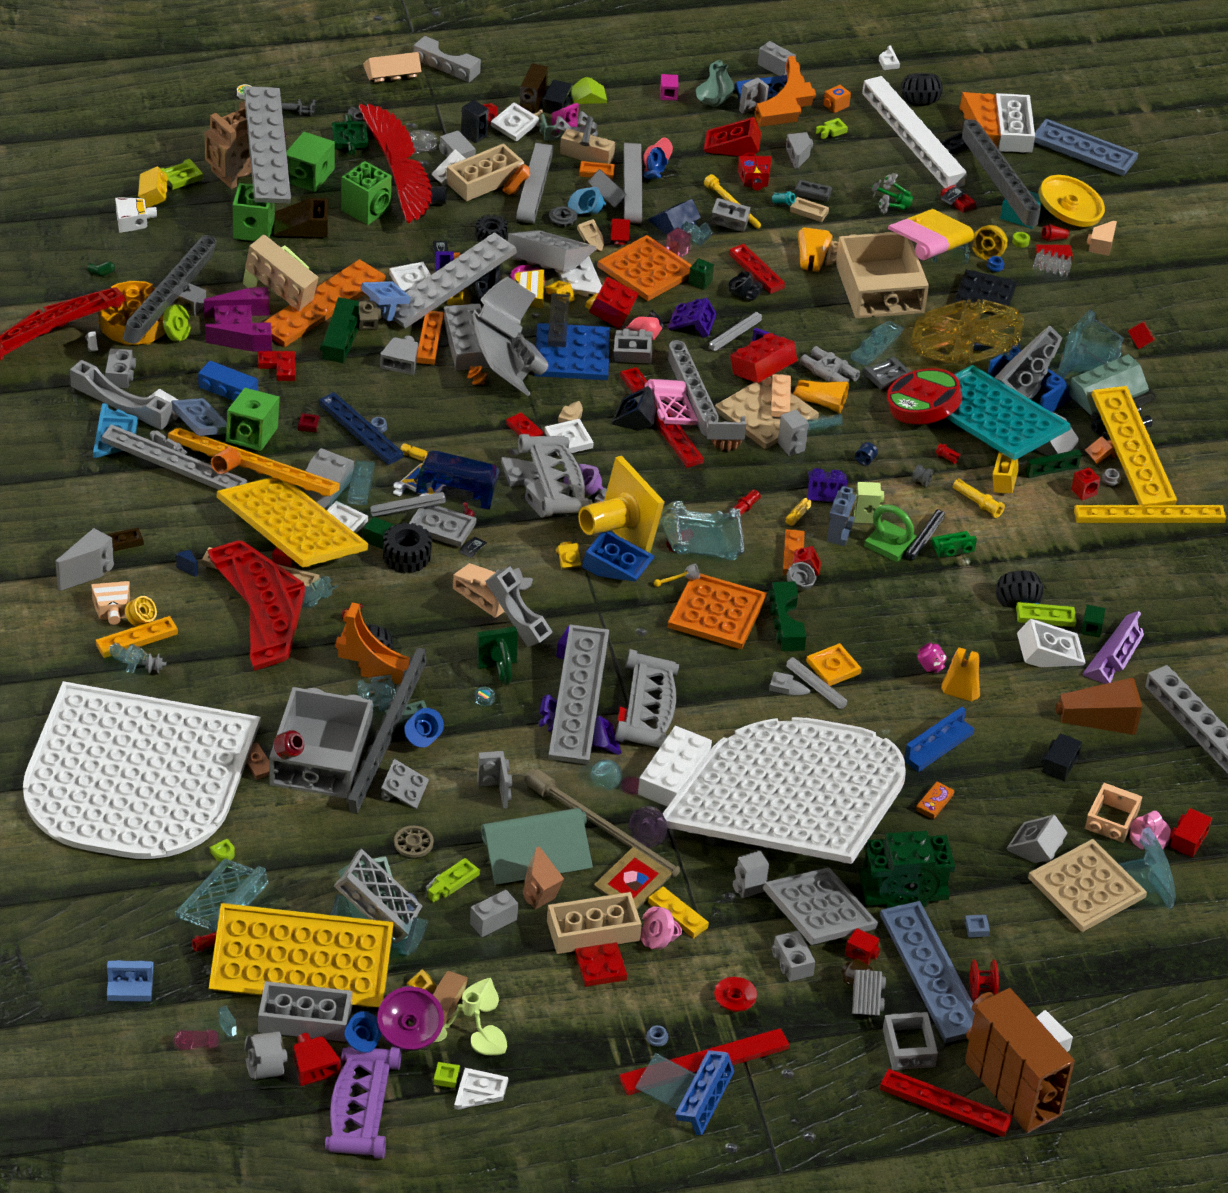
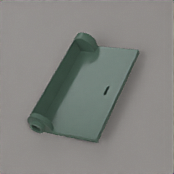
M580 808L482 824L481 834L483 842L488 848L494 885L525 880L527 867L535 849L539 846L560 874L593 868L584 825L587 822L585 812L581 811Z

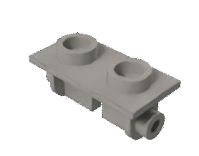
M158 430L151 431L149 435L151 441L182 454L187 453L181 447V444L169 438L166 439V436L162 435Z

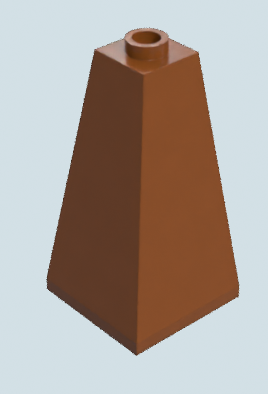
M1134 678L1060 695L1059 703H1056V713L1060 715L1062 723L1132 735L1137 732L1142 710Z

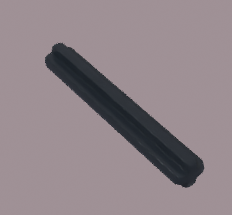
M937 509L906 551V559L915 560L944 519V511Z

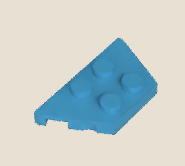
M102 403L93 458L123 451L102 442V436L110 425L136 434L138 417L126 414L119 409L116 411L111 410L107 404Z

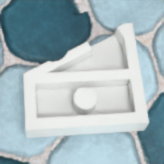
M465 1068L454 1109L459 1110L503 1101L508 1077Z

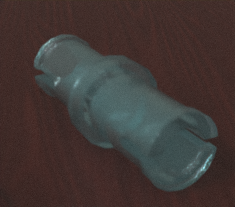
M841 414L827 417L822 415L820 418L807 420L809 423L808 431L816 429L827 430L828 427L843 425Z

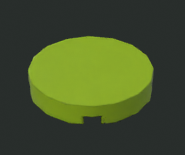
M181 305L168 306L163 315L164 330L167 336L176 342L185 340L191 329L190 324H188L189 314Z

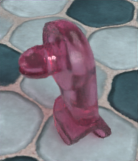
M206 1029V1031L180 1030L175 1034L173 1041L176 1047L181 1050L203 1046L216 1048L219 1043V1036L212 1029Z

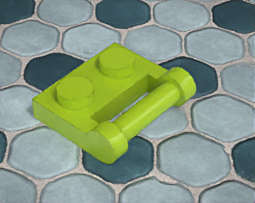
M190 159L166 169L160 168L162 172L166 173L168 177L167 184L172 190L203 180V173Z

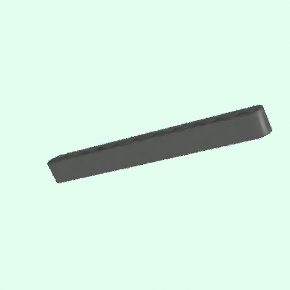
M965 120L962 139L1020 220L1027 226L1038 225L1040 215L1039 204L979 122Z
M209 235L202 236L127 320L123 339L131 344L138 343L163 315L166 308L177 299L211 260L217 243L214 237Z

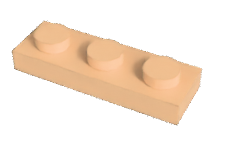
M772 375L771 416L781 417L782 414L790 412L791 376Z

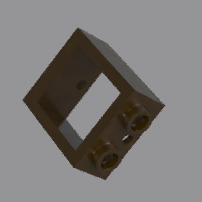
M532 63L520 86V106L532 114L539 111L542 95L546 94L548 66Z

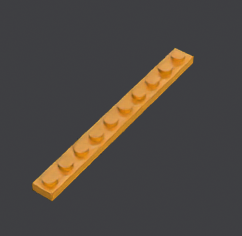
M179 427L168 433V438L174 442L181 444V446L189 447L193 451L206 453L210 457L226 448H235L241 456L240 467L255 470L259 474L269 475L273 479L284 480L290 485L304 487L305 490L318 492L322 496H331L339 491L340 483L205 436H198L194 432Z

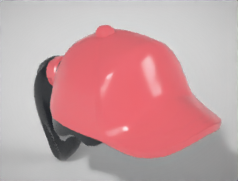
M651 310L649 316L635 318L625 329H629V331H640V329L652 331V340H655L659 332L664 329V325L656 312Z

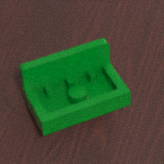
M968 531L932 537L931 544L939 558L975 552L977 542L976 536H970Z

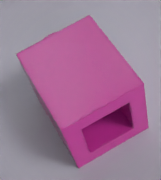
M661 74V100L677 101L678 75Z

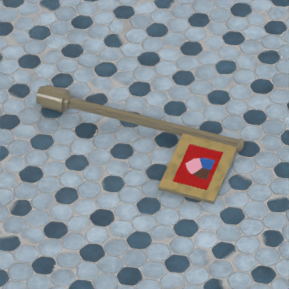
M532 768L526 774L524 782L527 783L529 788L543 797L552 795L571 809L580 808L581 811L585 812L586 819L631 848L594 884V888L604 895L609 896L631 892L636 909L638 910L648 900V897L655 893L671 876L676 877L680 873L679 866L676 867L556 788L555 780L541 770Z

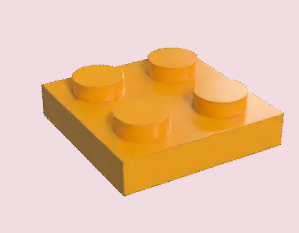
M840 643L811 654L806 659L808 665L829 686L861 674L862 668Z

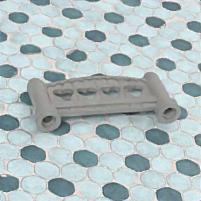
M520 434L518 438L519 452L531 453L546 497H542L540 503L542 516H552V514L579 513L582 507L592 504V500L585 498V484L581 469L571 452L567 449L569 448L568 437ZM556 451L559 453V457L561 459H556L547 455ZM557 464L564 465L563 469L566 472L553 469L552 467ZM565 476L569 478L568 482L570 484H565L556 480ZM571 489L575 497L567 496L561 492Z
M629 649L625 668L633 670L627 719L626 722H618L615 741L623 742L627 740L660 748L668 737L665 733L671 724L675 712L676 688L673 675L677 676L679 664H676L674 661L638 654L636 650ZM662 676L664 678L661 681L663 685H657L649 678ZM659 690L662 692L659 695L661 699L657 700L647 692ZM659 705L660 708L657 710L659 714L652 713L644 706ZM656 719L658 721L656 723L657 728L653 729L643 721Z

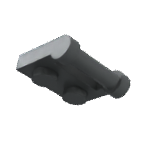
M893 356L883 363L863 368L862 373L865 378H869L880 390L889 388L901 376L910 373V371Z

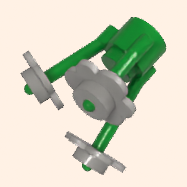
M896 173L886 176L884 179L885 184L883 185L885 189L879 187L881 180L871 186V192L874 193L873 197H875L877 191L886 194L879 201V208L883 214L887 213L888 207L902 210L908 209L913 200V196L910 195L911 192L895 183L898 176ZM891 185H893L902 193L899 192L898 195H896L887 190L891 187ZM889 196L896 198L895 202L898 204L889 203Z

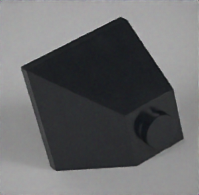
M646 386L621 399L611 423L636 431L651 427L655 422L654 419L657 414L651 388Z

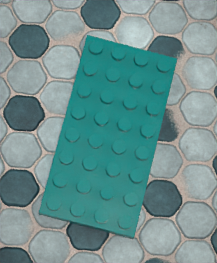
M974 365L954 374L960 382L962 401L960 406L945 418L1012 460L1022 457L1071 430L1069 422Z

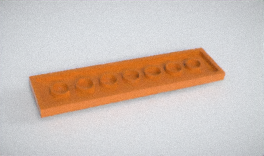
M359 259L316 287L314 299L300 311L288 305L263 323H271L272 340L286 347L332 317L338 297L356 301L365 295L361 290L362 283L384 282L386 275Z

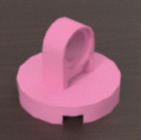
M1152 811L1138 817L1132 822L1130 826V839L1134 845L1143 850L1144 847L1152 848V851H1159L1168 846L1171 829L1157 811Z
M653 906L642 917L645 921L643 927H641L640 939L646 947L661 950L682 933L680 925L673 920L671 912L666 908Z

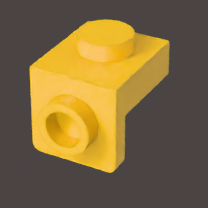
M570 541L560 543L556 549V554H559L561 570L581 567L578 544H572Z

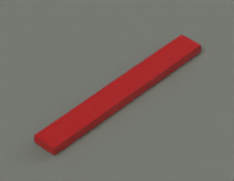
M637 367L620 371V377L632 393L645 387L647 380ZM666 412L668 417H673V415ZM656 414L654 424L686 468L703 464V456L679 424H664L663 420H660L658 414Z
M781 1028L619 1074V1080L627 1096L695 1077L708 1050L727 1052L732 1065L788 1050L790 1044Z

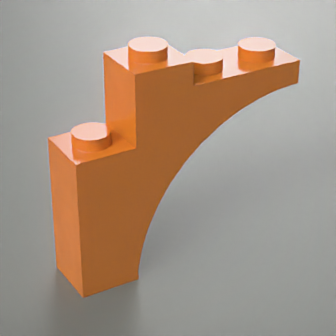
M788 56L785 65L787 83L784 88L773 98L757 103L754 114L759 127L797 122L801 114V107L812 105L813 99L816 97L815 89L812 88L810 82H805L803 75L801 76L799 62H796L795 56Z
M351 603L349 610H345L343 621L346 622L341 637H337L335 648L338 649V657L358 661V667L361 668V676L401 685L403 672L405 669H408L410 658L382 644L364 623L360 612V604Z

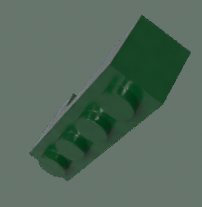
M796 581L772 582V589L768 590V600L772 602L771 615L775 616L773 627L774 630L777 629L776 643H780L781 651H805L806 632L804 623L792 619L787 614L797 608L798 592Z

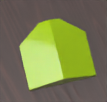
M582 78L572 86L573 104L607 103L604 86L592 78Z

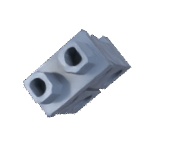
M843 486L837 492L829 514L831 519L827 542L845 546L855 519V517L850 516L857 495L852 494V488Z

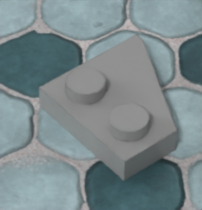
M501 457V464L510 487L524 485V480L529 476L535 480L539 478L534 462Z

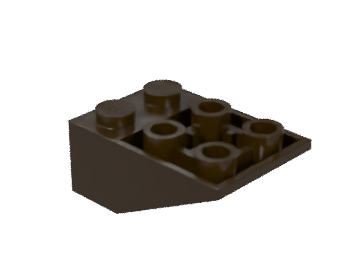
M309 198L275 211L274 236L328 237V198Z

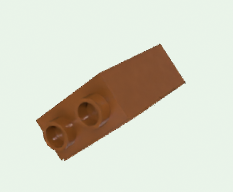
M1011 988L996 995L987 992L979 996L972 1005V1011L975 1014L972 1026L966 1033L969 1043L965 1063L978 1078H981V1081L991 1093L997 1096V1100L1010 1115L1013 1114V1118L1026 1133L1062 1116L1075 1060Z

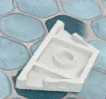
M589 256L575 269L567 270L566 273L557 272L561 281L571 283L573 294L588 297L589 294H598L602 286Z

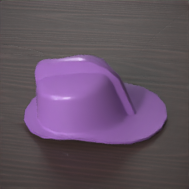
M578 464L584 479L585 495H592L597 490H603L601 485L602 478L598 468L586 464ZM564 476V483L570 484L568 482L569 478Z

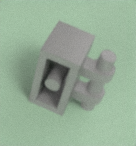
M629 329L616 330L614 342L615 362L651 363L653 332L646 331V329H640V331H629Z

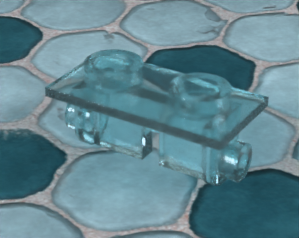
M322 576L312 583L315 590L311 585L306 587L302 607L307 606L311 608L319 603L318 599L329 597L333 594L332 590L338 586H331V579L328 576Z

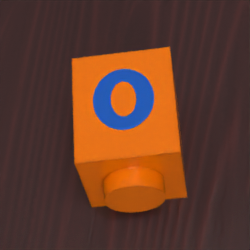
M841 85L825 91L823 105L833 113L849 107L851 93Z

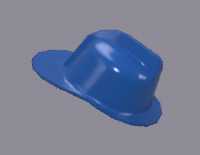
M420 709L405 724L404 732L406 738L414 746L420 748L429 746L442 733L444 727L443 718L434 709Z
M362 1011L356 1013L350 1019L344 1032L348 1044L355 1050L364 1053L375 1049L382 1036L378 1027L377 1017L369 1012Z

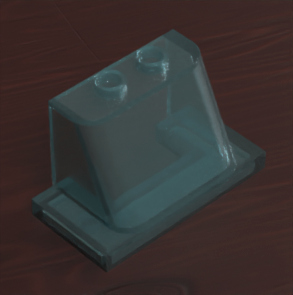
M1091 309L1069 331L1057 373L1061 378H1064L1070 371L1079 373L1090 371L1118 359L1122 353L1120 350L1124 337L1096 320V313Z

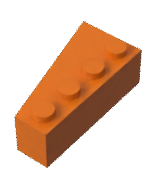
M962 92L959 109L964 113V119L979 122L998 148L1001 133L996 95Z

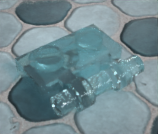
M391 675L371 677V684H365L363 680L357 682L358 696L363 699L373 700V707L378 706L379 712L389 709L391 699H394L396 696ZM374 693V696L369 697V694Z

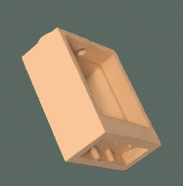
M1103 783L1088 813L1085 829L1124 843L1130 826L1139 812L1142 796ZM1102 804L1130 813L1125 825L1123 826L1097 816Z

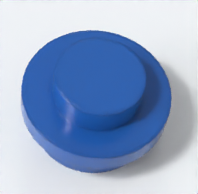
M999 256L990 257L987 261V268L993 272L1003 270V259Z

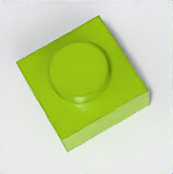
M438 1062L434 1076V1085L456 1088L460 1065Z

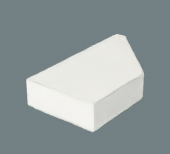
M888 46L887 50L879 55V62L883 70L899 69L900 63L892 47Z
M89 332L85 336L88 342V350L95 352L98 350L96 333Z

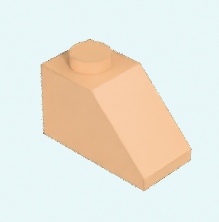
M1111 221L1093 228L1092 234H1089L1087 244L1090 245L1089 252L1109 256L1117 221Z

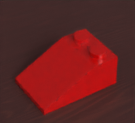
M754 117L707 130L703 150L708 153L743 156L745 153L756 154L759 152L762 133Z

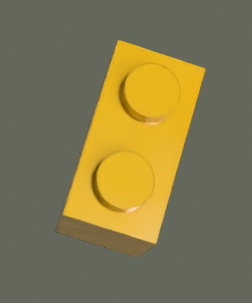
M158 166L140 174L138 197L145 200L147 208L166 200L168 177Z
M998 453L993 471V488L995 493H1013L1019 471L1018 459L1012 460L1003 453Z

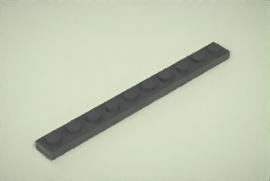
M417 648L415 654L411 655L409 667L403 672L402 683L397 685L396 696L389 703V711L382 718V726L380 730L376 731L373 745L369 746L368 757L362 761L361 772L359 776L356 775L354 787L347 794L346 802L349 803V810L352 813L358 814L426 665L425 649Z

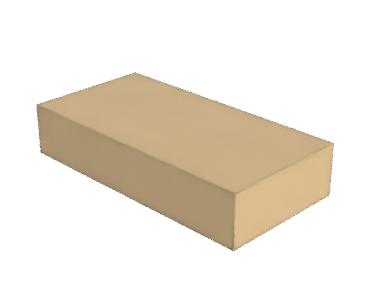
M797 197L790 207V212L823 222L829 213V207Z

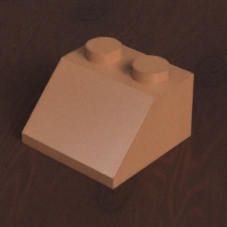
M540 846L535 849L527 867L523 889L526 902L531 904L535 910L555 899L564 881L562 875Z

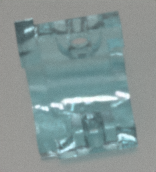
M118 643L110 646V654L113 658L129 663L126 668L127 673L130 670L133 673L136 665L142 664V661H146V657L149 656L148 653L134 644H131L127 650Z

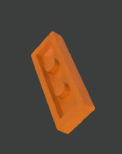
M785 530L783 575H787L788 569L793 564L795 550L804 548L805 531Z

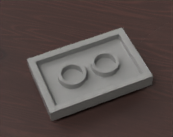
M432 505L419 508L409 524L416 523L417 526L421 525L423 529L428 530L432 539L461 548L476 525V518Z

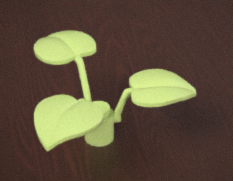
M491 978L481 980L464 991L462 994V1004L458 1005L457 1010L444 1025L440 1035L434 1042L442 1041L447 1037L445 1028H449L460 1011H463L466 1016L471 1017L475 1015L476 1026L479 1032L473 1033L470 1040L471 1046L476 1052L483 1055H502L506 1052L507 1041L503 1032L493 1025H488L483 1029L480 1025V1011L489 1012L494 1010L499 1002V997ZM412 1022L408 1023V1026L414 1025Z

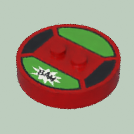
M928 368L912 371L895 380L888 389L887 399L890 412L897 420L909 424H926L939 421L951 415L961 404L962 392L960 382L953 373L943 369Z

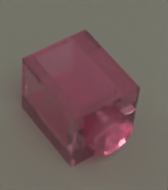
M679 227L667 234V249L679 257H683L690 252L691 234Z

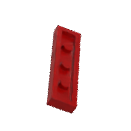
M745 244L729 250V255L742 268L750 272L754 279L760 282L763 288L770 294L785 288V282Z

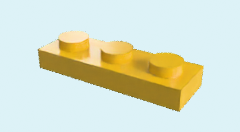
M665 887L660 888L648 897L650 905L669 910L673 920L693 939L708 928L709 922Z

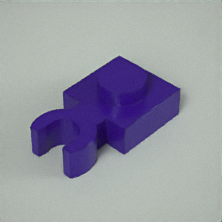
M547 694L542 698L539 714L544 717L539 721V726L542 727L547 723L549 726L548 731L551 732L554 725L557 700Z

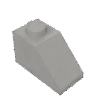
M807 132L787 134L786 150L796 169L810 157V151L813 149V141L809 138Z

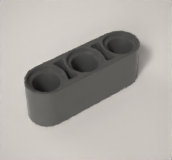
M600 169L588 181L593 187H597L600 190V194L614 207L627 195Z

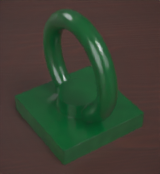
M516 626L477 632L478 668L496 666L500 682L505 686L509 685L512 680V663H517L518 631Z

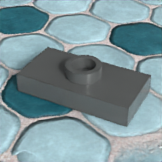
M799 180L794 194L828 202L832 193V187Z

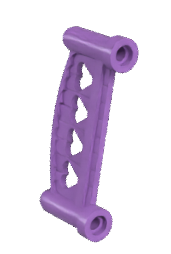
M353 1047L343 1048L342 1061H346L337 1078L332 1093L330 1106L332 1135L330 1137L326 1136L325 1150L334 1153L374 1155L375 1159H384L386 1136H378L389 1068L394 1070L400 1069L401 1049L391 1047V1050L373 1049L371 1052L364 1053L355 1050ZM357 1067H361L371 1074L358 1080L353 1078L356 1074L354 1069ZM359 1085L368 1091L357 1097L350 1096V1093H352L351 1086ZM351 1102L365 1109L353 1115L346 1113L349 1110L347 1105ZM347 1120H351L362 1127L350 1133L343 1132L346 1128L344 1123Z

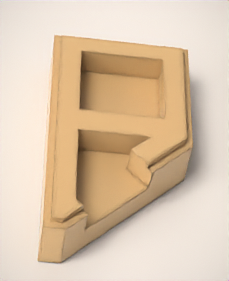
M832 241L829 246L825 265L827 266L836 263L837 241Z

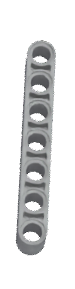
M535 143L529 165L530 176L524 183L516 222L535 223L552 158L553 145Z
M624 143L623 191L627 194L624 197V219L630 220L631 224L642 223L641 144Z
M679 340L672 341L669 344L668 361L676 379L686 383V395L698 419L697 425L700 432L707 436V416H711L712 422H718V414L685 343Z

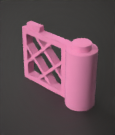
M649 379L645 387L649 386L651 388L653 399L658 409L657 414L664 424L697 425L698 419L686 395L687 386L684 381ZM661 400L666 401L667 403H669V405H666L665 403L661 402ZM676 401H682L684 406H682ZM671 406L677 408L680 412L675 411ZM666 412L670 413L674 417H668ZM682 413L686 414L690 418H686L682 415Z

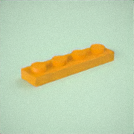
M168 616L96 639V646L103 658L177 635L178 628L171 617Z

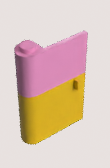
M934 209L888 226L889 230L917 243L915 252L921 260H927L969 243L974 238V232L971 227Z

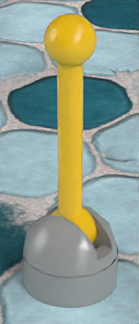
M692 564L686 567L684 573L662 580L656 579L653 584L655 587H659L663 583L682 577L696 580L700 578V573L697 565Z

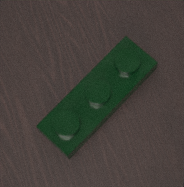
M1078 449L1030 459L1027 461L1025 474L1028 478L1079 468L1082 454Z

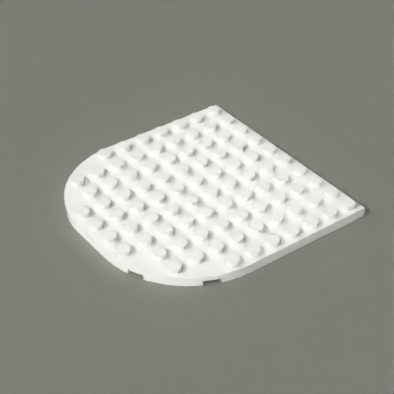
M63 681L25 772L23 782L25 806L32 820L43 832L53 839L75 848L135 859H154L180 854L207 840L224 822L261 722L260 717Z
M792 717V721H778V718L756 722L735 730L734 735L729 738L723 737L711 748L658 819L659 826L852 864L901 791L906 776L905 761L902 753L894 743L887 738L882 739L876 736V732L865 728Z

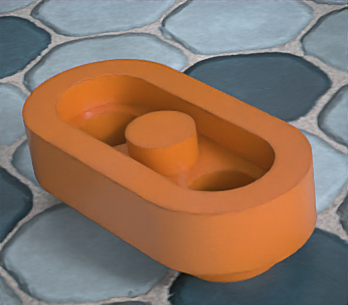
M524 163L521 164L506 182L503 191L508 195L515 194L520 187V183L523 180H527L530 176V168Z

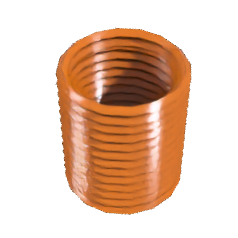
M232 447L224 449L211 459L212 468L218 474L227 473L241 462L240 453Z

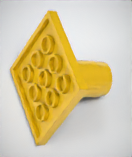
M623 456L615 457L604 501L582 507L578 516L579 524L587 535L613 531L617 536L651 553L664 501Z

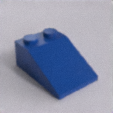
M608 531L601 533L586 551L582 567L597 576L636 582L654 559V555Z

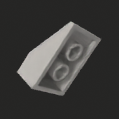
M320 448L311 459L305 471L340 483L339 491L331 496H322L318 492L305 490L301 486H297V488L327 510L354 478V461Z
M93 528L56 560L57 589L61 591L100 578L107 571H110L114 566L112 537Z

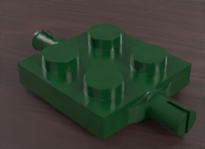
M348 114L344 116L345 121L332 122L333 141L335 142V149H348L349 155H351V151L352 155H355V148H368L366 122L352 121V115L349 114L348 118Z

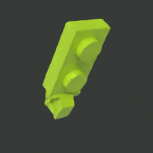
M466 858L462 859L435 878L431 888L428 889L427 898L435 902L442 896L447 897L479 876L480 869Z

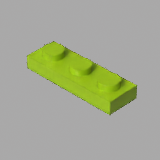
M1017 603V619L1020 623H1027L1029 619H1034L1049 625L1075 627L1076 625L1074 607Z

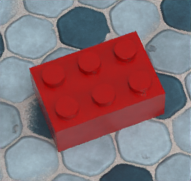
M767 333L744 348L738 349L737 352L730 355L733 375L759 383L795 363L797 355L794 341L774 335L773 333Z

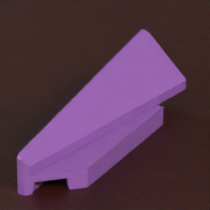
M1140 611L1128 614L1083 672L1085 677L1107 684L1111 683L1115 670L1119 672L1125 668L1144 636L1143 629L1138 626V618L1141 616Z

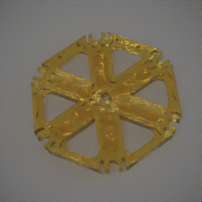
M971 299L967 300V303L966 300L927 311V313H924V318L918 317L911 338V346L913 349L916 348V353L946 363L952 364L953 360L955 364H958V361L961 360L964 361V364H967L968 360L970 363H974L1009 352V350H1012V345L1017 346L1018 343L1020 344L1024 316L1019 314V310L988 300L983 299L982 303L980 299L975 303H971ZM962 312L960 320L946 317L950 314ZM983 312L997 313L996 315L981 319ZM1007 327L1015 328L1014 334H1006L997 331L1004 330ZM926 329H931L937 332L921 337L922 332ZM975 342L992 347V349L973 354ZM954 345L953 352L949 355L934 351L944 346Z

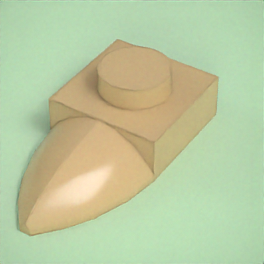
M594 219L579 224L577 229L584 242L597 246L596 249L602 251L604 245L603 236Z
M580 401L564 406L558 417V423L580 419L583 413Z

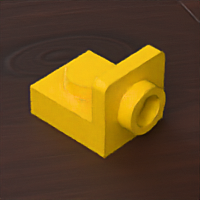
M559 280L545 286L546 294L554 295L559 306L575 300L571 283Z

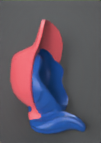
M663 137L656 144L646 149L643 156V164L645 166L643 176L646 179L654 180L661 178L660 173L664 171L673 151V146L668 138Z

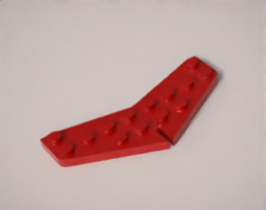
M117 287L44 306L45 312H42L40 309L36 310L0 335V360L4 358V355L41 334L50 332L56 326H64L70 321L109 307L117 308L121 306L122 302L126 301L124 295Z
M235 541L207 550L212 564L250 606V660L254 671L286 661L290 655L306 592L304 582L243 541Z

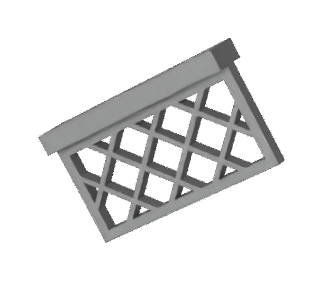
M362 849L357 851L342 878L334 885L368 919L393 922L392 941L395 944L410 934L412 930L410 927L422 908V905ZM360 858L366 863L367 868L361 867ZM352 872L357 873L358 879L352 874ZM363 873L369 874L371 882H365ZM375 874L381 877L382 882H377ZM367 887H372L374 894ZM379 887L384 888L386 896H381ZM390 888L396 891L397 897H392ZM382 901H387L389 908ZM394 902H399L401 911H396ZM406 902L414 908L413 911L407 910ZM398 916H403L404 922Z

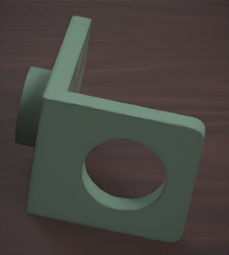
M541 114L539 132L543 134L544 140H561L564 132L561 131L559 135L552 136L551 132L556 130V125L547 126L545 116Z

